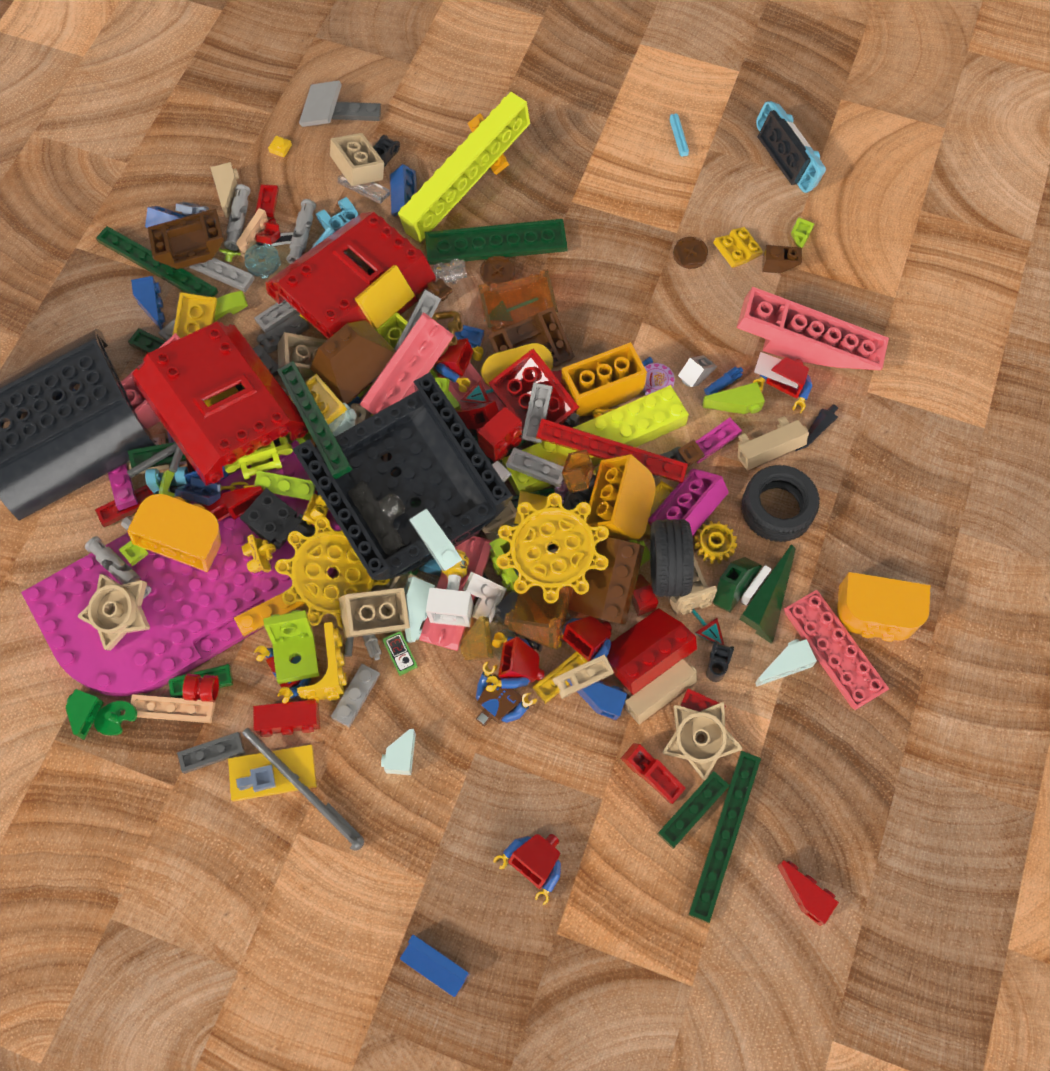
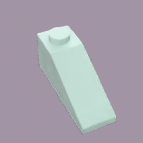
M427 509L409 519L442 571H446L462 560Z
M796 639L789 642L782 653L760 675L755 682L756 686L813 667L817 660L807 639L802 641Z

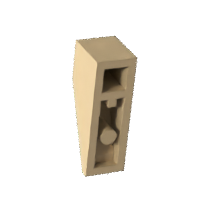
M231 162L210 167L226 218L230 216L233 198L236 196L235 187L238 185L236 179H239L237 169L232 168Z

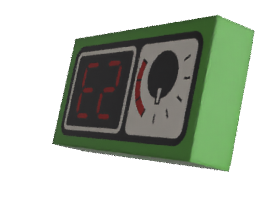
M401 631L382 639L399 676L418 668Z

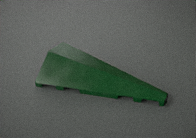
M792 544L739 619L755 629L757 635L771 644L774 641L796 551Z

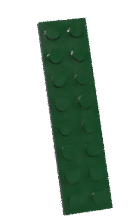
M563 219L425 232L429 265L485 260L494 256L516 257L567 251Z

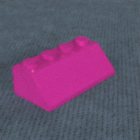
M692 468L684 477L683 483H679L648 519V524L652 525L656 520L685 519L690 523L693 536L729 493L722 476Z

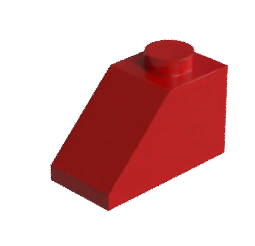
M639 574L637 577L631 601L637 616L656 610L658 600L653 593L651 584L642 574Z

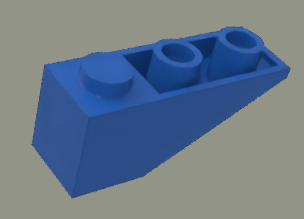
M153 276L131 280L133 296L138 305L158 328L162 330L165 316L161 312L163 302L161 297H159V293H161L159 282H155Z
M570 679L566 680L571 686H573ZM600 680L577 691L597 714L613 720H617L620 717L627 693L622 692L623 689L620 687L606 686Z

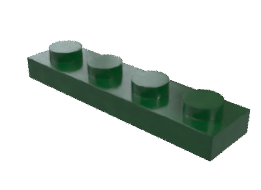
M713 771L657 835L674 849L730 785Z

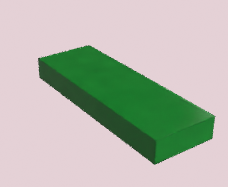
M229 664L190 673L200 674L201 678L204 675H217L219 678V688L233 685ZM186 675L177 676L168 681L171 698H183V683Z

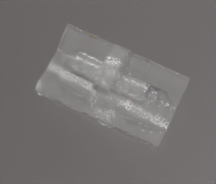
M458 258L446 265L442 263L435 264L433 268L436 281L442 278L445 283L451 282L454 285L456 280L467 277L465 262Z

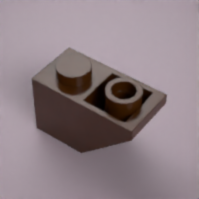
M766 245L762 259V272L782 273L801 265L802 248Z

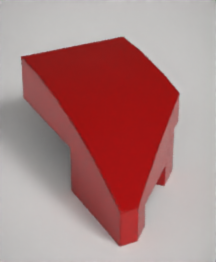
M275 218L265 222V230L256 234V242L272 245L281 237L279 224L276 223Z

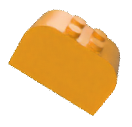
M630 342L562 368L561 383L579 406L576 413L579 416H589L593 414L595 409H608L636 397L645 387L647 371Z
M632 455L601 460L589 502L591 512L587 516V524L591 527L605 526L609 530L608 537L624 541L640 539L646 531L655 495V481L649 469Z
M155 494L147 497L140 504L127 530L132 544L205 572L209 571L221 545L220 530L216 517L211 512L205 510L203 506L196 503L193 505L189 504L178 496L173 498L165 494Z
M848 572L839 585L837 618L847 631L861 634L865 638L879 637L884 641L908 639L928 619L931 585Z

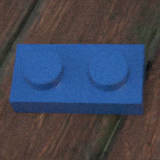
M463 325V330L455 332L457 339L468 338L469 343L475 348L481 345L484 330Z

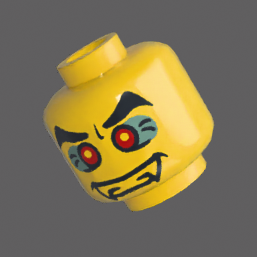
M456 550L462 560L446 571H442L447 578L448 575H458L461 578L466 576L469 558L465 552Z

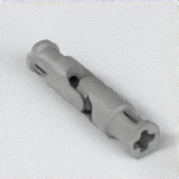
M243 184L235 187L236 196L233 198L232 210L226 231L227 239L224 242V246L233 251L238 250L237 240L243 233L249 203L247 199L251 192L250 188Z
M303 199L301 201L302 208L298 213L296 227L292 235L290 254L286 258L290 264L300 258L306 249L313 221L312 214L316 209V203L310 199Z
M98 536L92 537L85 544V549L88 552H92L96 556V560L121 585L140 581V576L110 547H106ZM146 585L143 599L151 592L149 585Z

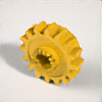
M710 521L709 525L703 524L701 529L697 530V536L694 537V542H696L694 549H699L698 556L704 555L703 561L709 558L711 564H713L714 560L721 564L722 559L728 561L729 557L734 555V549L737 547V543H735L737 536H733L734 530H730L727 524L722 525L720 521L717 523ZM716 540V542L718 541L719 544H714L712 541Z

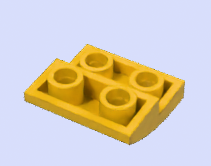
M745 227L733 229L729 235L717 237L713 242L732 268L752 261L764 252Z

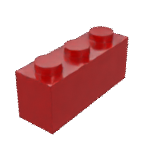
M315 699L253 706L254 731L260 737H271L273 733L291 735L294 731H302L303 733L314 732V729H320L319 704Z

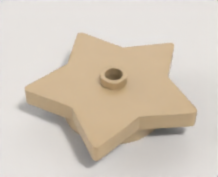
M100 574L97 591L90 599L89 605L78 615V618L91 624L98 630L104 650L111 651L126 633L150 629L141 607L147 585L146 581L140 580L121 585L110 577Z
M721 702L700 712L674 705L676 732L664 748L663 754L688 760L701 778L706 780L718 758L742 750V746L725 729L724 703ZM699 734H703L705 736L704 742H699L697 740V736Z

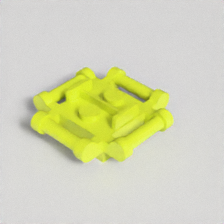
M286 436L279 437L281 446L275 447L274 441H272L269 445L256 449L252 454L237 459L233 464L225 465V471L232 473L241 468L246 480L251 478L250 476L256 475L257 471L265 472L275 468L277 470L281 469L282 465L279 456L291 454L293 452L292 446L288 443Z

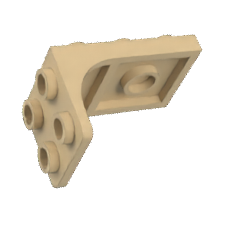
M694 557L691 593L686 596L668 597L675 615L679 613L685 615L692 612L694 608L700 607L702 609L710 606L717 588L716 586L708 587Z

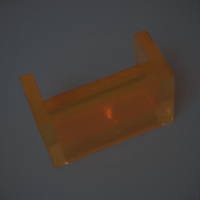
M586 449L568 453L562 476L570 493L589 488L594 466Z

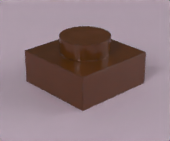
M694 439L678 449L679 454L688 464V467L705 457Z

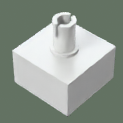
M448 575L447 589L429 588L426 613L430 623L470 627L473 600L471 592L459 591L460 576Z

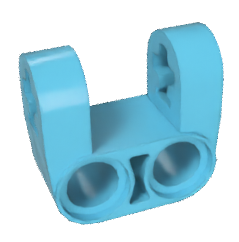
M347 197L338 201L342 212L333 217H330L324 209L316 213L318 221L325 230L327 227H331L336 232L358 216L357 210Z
M178 467L170 486L189 484L184 477V474L190 473L187 467ZM157 468L146 469L145 479L147 486L154 495L159 494L163 473H160Z

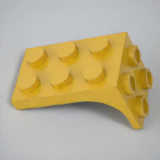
M332 622L324 623L328 658L327 672L318 683L297 688V692L303 701L315 699L317 702L323 699L334 701L340 699L345 693L344 685H347V677L342 667L345 666L344 654L341 653L340 648L343 646L342 635L339 634V629L335 628Z

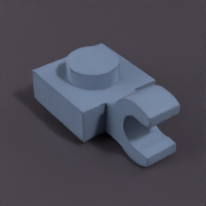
M183 201L176 203L175 211H180L182 215L190 216L201 213L202 210L207 211L209 208Z
M272 765L251 769V776L236 779L239 790H245L253 786L254 792L276 787Z

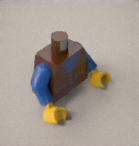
M490 661L483 665L484 672L479 679L476 691L477 706L482 710L476 720L484 727L491 719L498 724L518 720L529 709L530 705L537 702V698L531 702L528 700L531 692L521 696L513 688L502 689V686H497L494 691H487L486 687L494 684L486 682V680L498 668L497 664H495L493 669L490 670L488 668ZM495 674L493 675V676H495L498 680H501L497 675H495Z

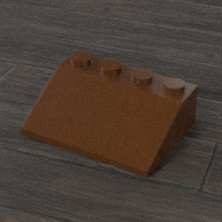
M611 537L598 542L595 550L598 554L608 559V566L604 570L589 569L585 573L589 590L585 594H578L573 589L568 609L610 622L626 624L645 546Z

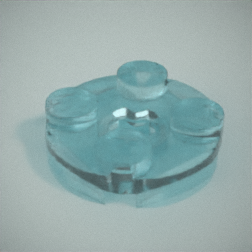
M264 244V246L253 245L246 251L244 256V263L248 272L262 279L268 278L281 264L277 249L269 244ZM266 258L264 262H259V259L263 260Z

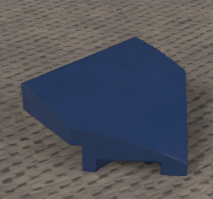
M191 476V484L175 489V496L210 506L221 497L220 483H211L206 486L201 478Z

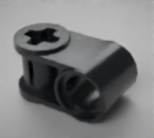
M385 134L373 146L383 160L384 167L398 153L400 148L399 141H393Z
M714 640L706 671L707 678L710 681L720 682L723 679L731 661L734 646L718 644V641ZM712 668H719L721 673H715Z

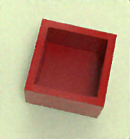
M506 407L477 431L478 445L494 463L499 459H504L508 451L512 447H517L522 441V421Z

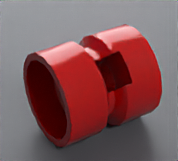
M186 674L183 683L184 700L198 701L200 698L202 702L214 703L219 692V678L217 675H204L201 678L200 674Z

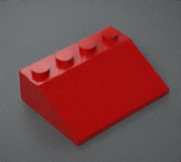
M534 348L489 382L490 387L505 407L522 421L523 430L533 383L553 387L546 420L562 424L579 409L577 403Z
M658 608L613 640L606 658L614 671L615 677L634 695L676 663L697 650L696 636L682 622Z

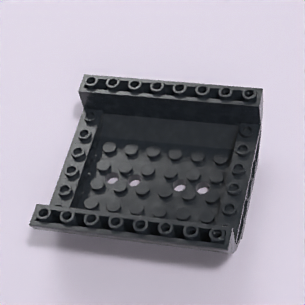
M98 329L0 379V500L19 521L130 461L129 450L156 445L150 432L140 423L105 350L108 344L102 332ZM80 384L78 390L72 391L75 385ZM62 393V398L55 401L56 396ZM24 412H28L24 419H20ZM10 421V425L3 429L4 424Z
M430 372L413 381L414 393L335 436L352 468V471L336 480L334 479L318 447L315 448L310 439L292 449L373 580L395 578L411 571L413 572L434 560V557L409 520L423 510L427 509L452 545L456 547L480 533L484 527L491 523L505 509L513 497ZM385 454L392 456L391 460L387 462L382 461L381 458ZM395 469L402 471L398 477H393L391 472ZM413 500L421 501V505L417 508H413L410 504Z

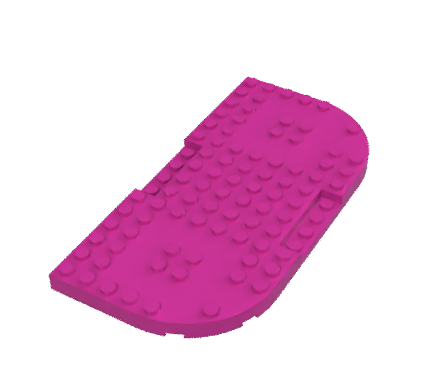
M296 440L291 443L292 449L300 445ZM294 451L289 455L279 456L282 465L281 469L277 470L275 468L265 471L311 480ZM240 469L218 483L221 486H230L234 482H246L248 485H254L256 475L250 476L251 478L245 480ZM234 485L236 487L234 490L241 489L246 485ZM315 487V493H314V494L318 495V491L316 490V487ZM221 490V494L229 492L231 490ZM274 494L295 510L297 517L299 514H304L310 501ZM328 510L326 518L329 520L331 528L334 531H341L332 513ZM231 515L218 522L221 545L208 572L147 549L146 551L149 554L132 566L119 551L121 547L131 541L129 534L126 533L105 546L110 547L140 576V580L146 581L147 585L151 587V592L143 599L141 605L150 629L126 633L111 651L104 650L98 630L91 624L78 618V615L89 605L90 599L97 591L100 574L106 575L118 582L96 560V556L93 553L88 554L21 593L54 657L73 679L88 689L105 695L130 696L139 693H149L169 684L168 681L170 679L188 673L258 631L256 630L244 637L234 617L285 592L292 586L291 578L288 575L279 574L275 569V564L280 559L293 558L295 555L294 547L287 540L279 550L276 549L272 553L273 558L269 560L272 571L268 573L264 571L250 572L247 568V562L254 559L253 555L250 557L245 556L241 546L248 542L247 537L252 534L257 539L260 537L240 517L233 520ZM329 568L327 571L332 579L338 572L335 568Z

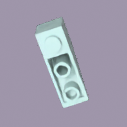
M416 577L408 578L404 588L410 628L405 629L406 642L408 643L418 640L422 633L420 628L422 621H425L428 616L426 607L429 588L435 587V585Z

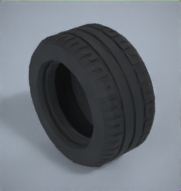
M786 465L765 467L754 474L748 482L741 502L743 518L754 533H757L758 536L760 535L766 540L769 539L774 542L794 540L802 536L809 529L818 513L820 497L816 485L813 484L814 482L810 477L794 467ZM779 488L786 490L798 501L799 514L787 519L774 517L763 508L760 495L768 489Z
M685 519L656 520L651 525V582L653 593L659 597L686 596L692 591L694 575L693 538L690 523Z

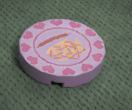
M659 363L645 366L647 376L645 387L642 390L645 395H649L669 385L673 388L675 378L674 373L669 367Z

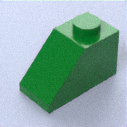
M75 689L68 697L65 709L73 734L85 740L104 702L98 697Z

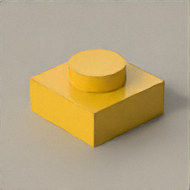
M275 136L268 149L270 153L285 157L292 143L290 140Z

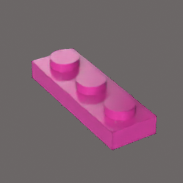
M728 418L695 441L705 457L696 462L697 464L704 461L742 433L740 427L731 418Z
M127 463L108 473L116 507L119 511L138 504L132 480L127 474L129 470Z

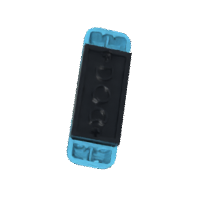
M772 101L765 102L756 120L759 130L758 139L791 185L797 184L804 193L812 191L826 171V167L820 160L819 152L814 151L793 123V116L791 114H787L778 103Z

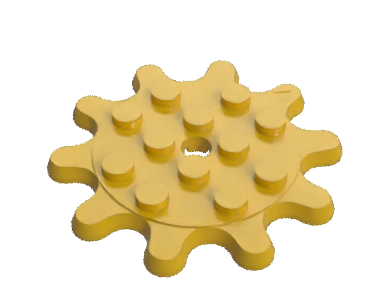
M552 493L548 496L546 507L541 510L534 509L528 502L520 503L517 507V511L521 516L520 524L515 527L503 525L498 530L499 537L508 541L511 547L509 552L500 555L496 562L500 569L515 568L518 571L519 577L514 583V590L519 594H523L532 586H540L544 592V600L550 604L558 600L559 591L564 586L572 587L578 594L587 593L589 584L585 579V573L589 569L604 570L609 563L605 556L598 554L595 550L598 542L608 538V528L605 526L591 527L587 524L586 519L591 512V506L588 503L581 502L573 510H566L562 506L561 496L557 493ZM556 544L559 548L555 553H551L547 550L549 545Z
M320 516L314 522L315 533L313 536L305 537L298 531L289 533L288 542L294 547L295 555L291 559L278 560L275 564V569L279 574L288 575L292 580V586L282 594V600L285 604L292 605L299 601L306 603L308 606L307 616L311 626L318 625L324 615L331 614L335 616L338 626L343 629L339 598L348 594L371 592L375 585H386L390 579H371L342 530L334 531L330 526L329 520L324 516ZM329 568H335L338 571L336 578L332 579L328 575L327 571Z

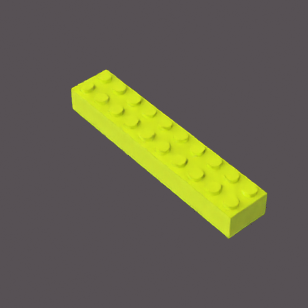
M512 92L504 97L501 103L490 112V115L481 121L476 130L469 134L463 144L459 145L457 150L446 159L445 163L434 172V175L423 184L422 188L413 194L409 202L401 207L398 215L406 234L421 243L425 239V232L432 231L520 136L530 125L527 101Z
M669 385L573 428L636 448L685 426L689 414L672 386ZM546 441L522 450L568 468L566 475L580 473L600 464L601 460H604ZM510 456L502 459V465L511 473L508 480L516 495H519L520 491L530 493L551 486V484L506 467Z

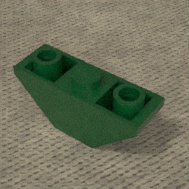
M746 557L731 562L719 579L713 604L731 613L762 565Z

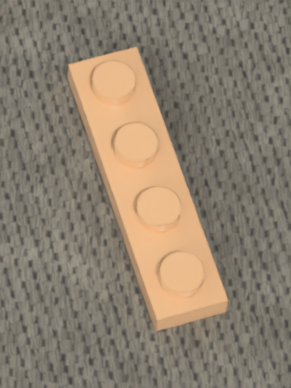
M132 695L131 704L137 710V717L212 723L215 702L187 701L182 698Z

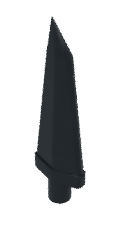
M832 404L828 410H820L808 430L807 445L796 449V451L807 448L823 431L836 421L838 416L834 413L838 410V407L835 404Z

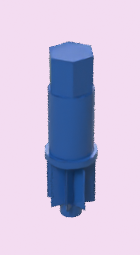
M735 366L727 373H724L722 377L704 389L705 394L718 393L729 384L731 385L743 375L742 367L737 368Z

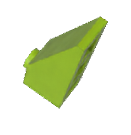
M755 382L704 396L702 406L707 409L739 414H755L762 410L765 400L758 383Z

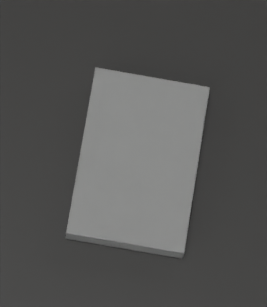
M339 80L312 84L310 86L299 121L302 127L331 122L342 86Z

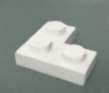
M471 572L463 590L479 597L472 611V617L490 625L495 615L496 606L501 602L507 588Z

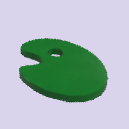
M115 701L107 704L97 713L94 719L96 730L107 736L121 734L123 732L121 727L123 721L134 722L137 719L136 707L126 701Z

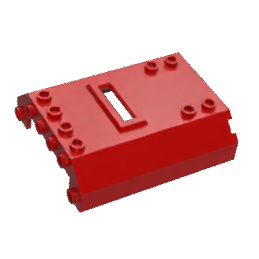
M365 212L359 214L265 283L267 294L278 304L286 300L329 339L347 323L366 320L371 325L355 298L393 265H397L415 294L409 302L397 311L399 315L418 302L416 295L428 287V283L436 282V276L420 249L415 248L407 238L401 236L394 227L386 223L383 217L378 216L375 212ZM349 248L375 272L369 275L348 257L344 251Z
M216 321L148 353L143 359L145 363L141 368H136L132 373L135 385L206 486L211 483H217L224 477L223 466L233 464L237 459L252 454L256 449L269 445L273 440L285 437L289 433L290 440L293 441L303 438L308 433V428L297 407L235 325L229 324V326H226L222 322ZM240 383L245 388L209 407L204 402Z

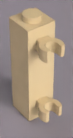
M783 416L778 419L780 424L777 425L778 429L751 441L744 433L738 436L740 440L738 442V459L748 471L807 445L809 435L806 426H803L799 420L789 424L787 418Z
M682 659L634 695L623 687L628 698L625 701L627 712L640 725L697 682L695 667Z

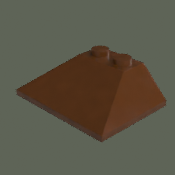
M216 208L148 227L153 259L176 269L187 268L194 264L212 260L224 241Z
M554 306L487 335L495 354L524 345L538 343L544 345L551 352L553 367L575 357Z
M366 320L347 323L318 348L310 369L322 379L342 403L348 404L378 378L396 350Z

